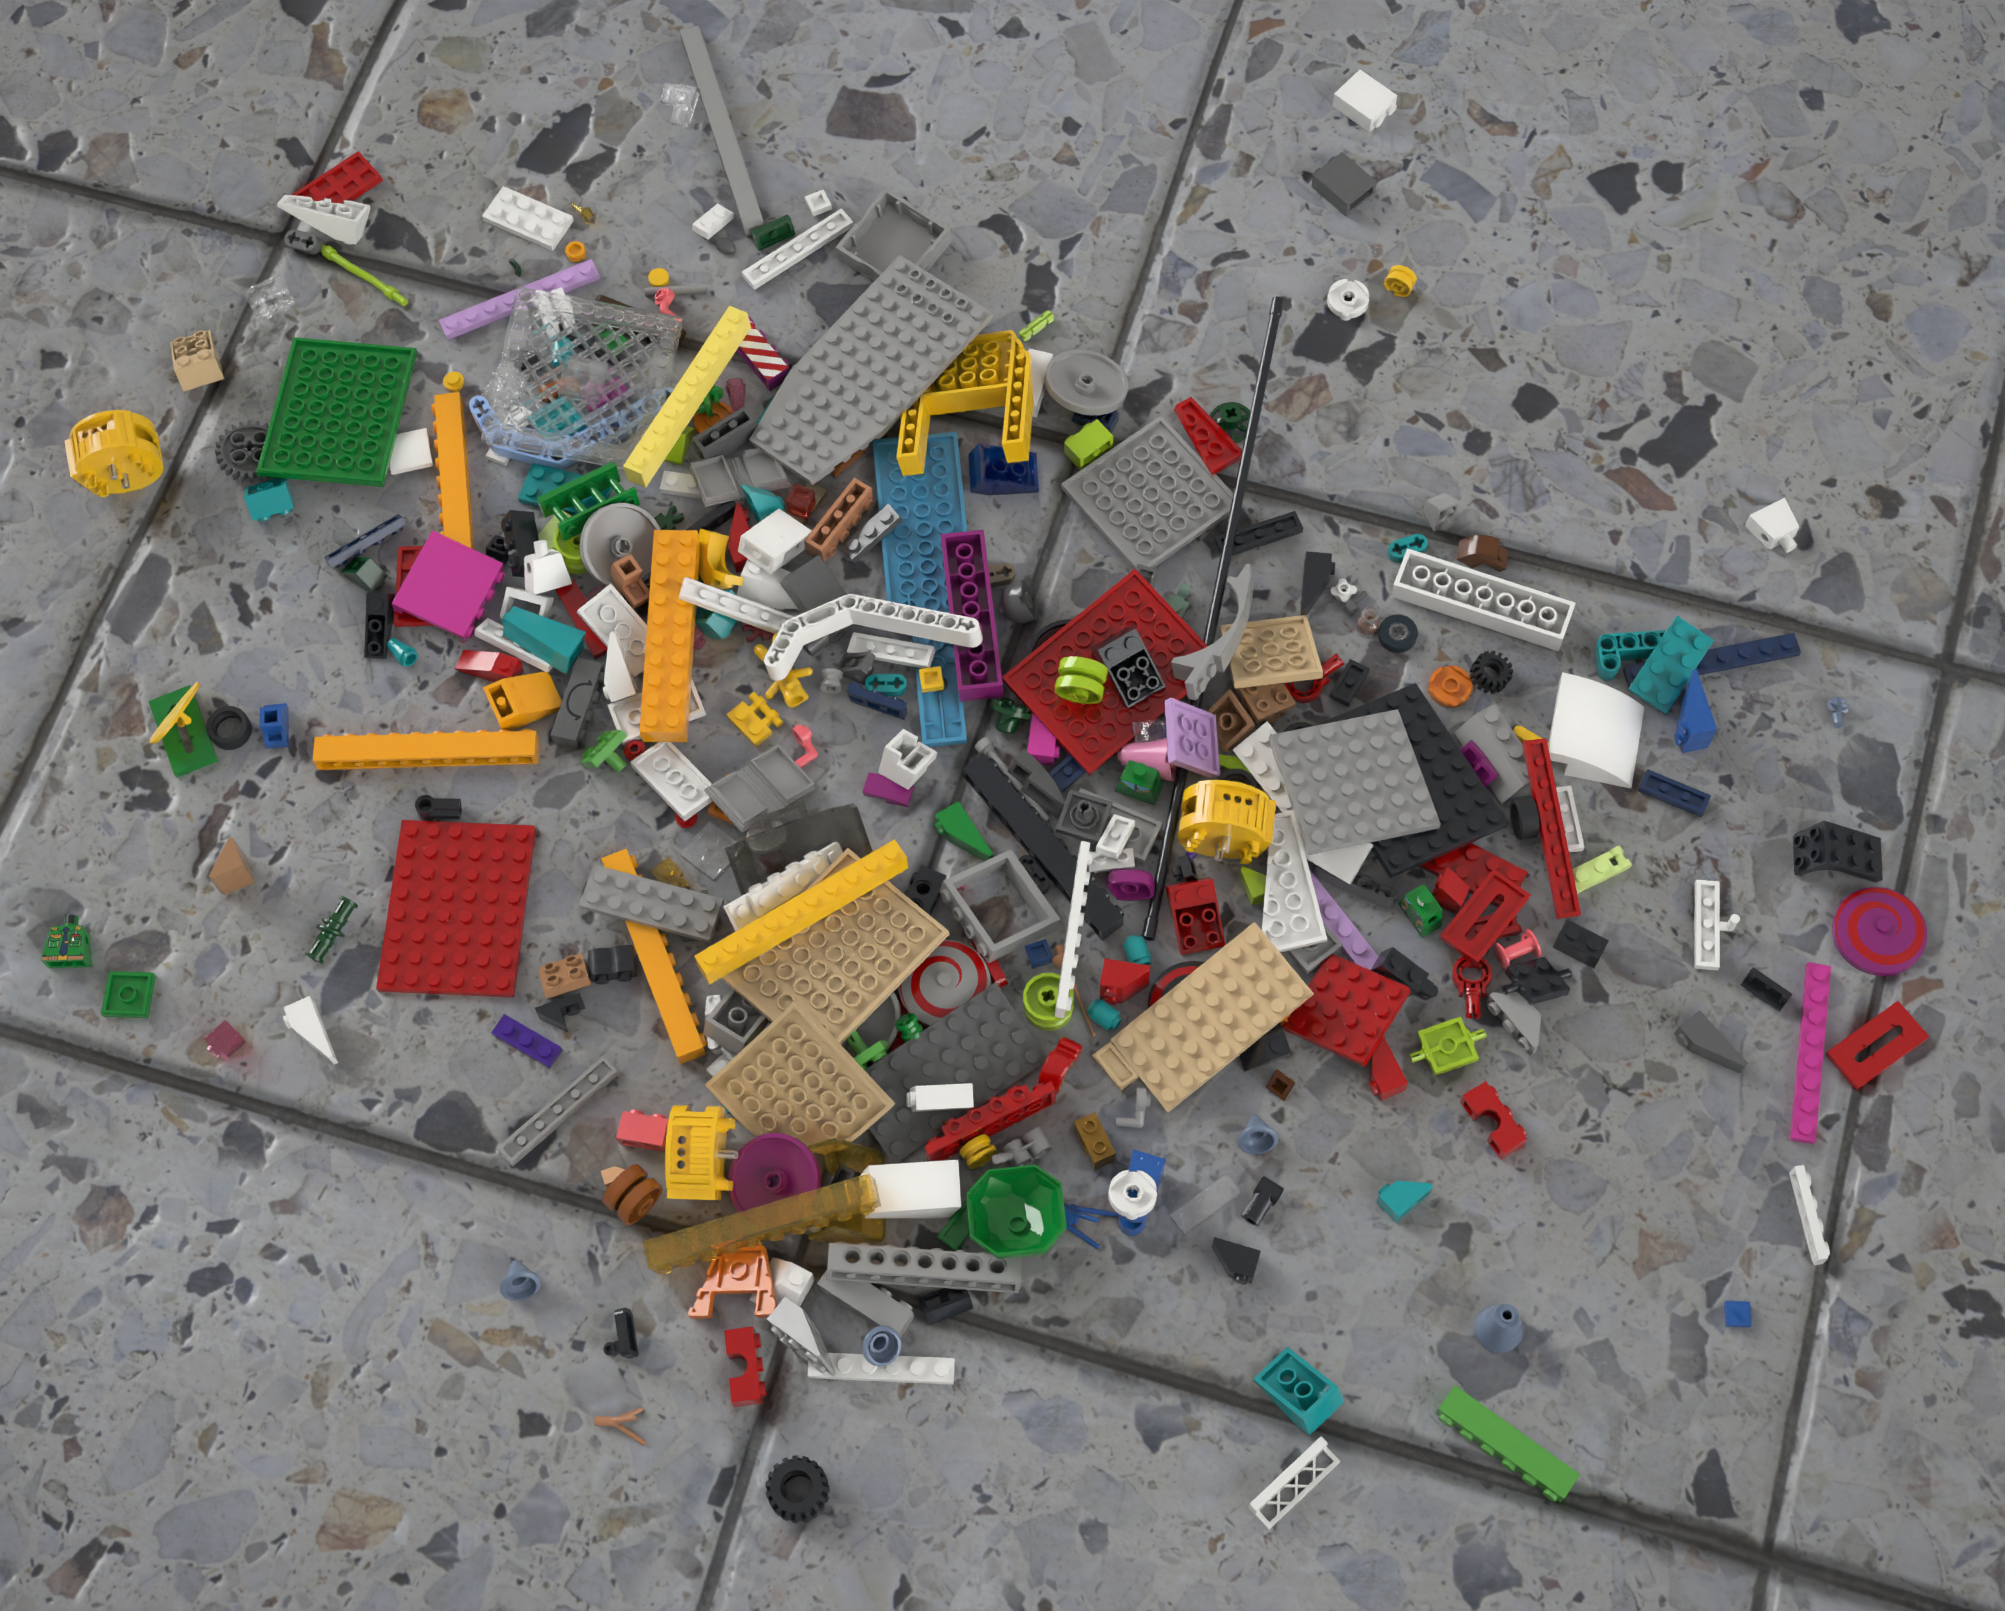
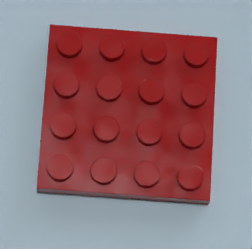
M1332 954L1323 961L1308 985L1314 995L1291 1013L1288 1022H1285L1283 1028L1284 1031L1365 1067L1411 991L1409 987Z

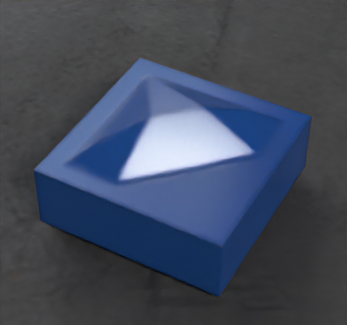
M1724 1302L1725 1327L1750 1328L1752 1326L1750 1302Z

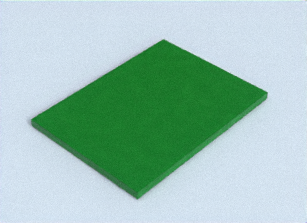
M293 337L256 470L257 475L384 487L417 357V349Z

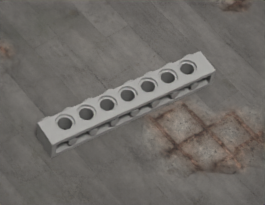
M838 1241L829 1243L826 1280L1019 1293L1022 1257L997 1259L989 1252L968 1253L965 1250L953 1252L944 1251L940 1248L925 1250L914 1246L897 1248L893 1245L872 1246L868 1243L855 1245ZM853 1258L857 1260V1262L850 1263L847 1261V1259ZM878 1260L881 1264L875 1265L871 1261ZM903 1262L905 1266L900 1267L897 1266L895 1263ZM919 1264H927L929 1268H922ZM950 1265L954 1269L947 1270L943 1266ZM974 1267L978 1271L972 1272L969 1271L967 1268ZM991 1269H999L1001 1273H994Z

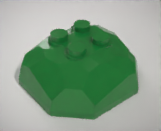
M1037 1165L989 1169L966 1193L970 1239L997 1259L1045 1255L1067 1229L1062 1183Z

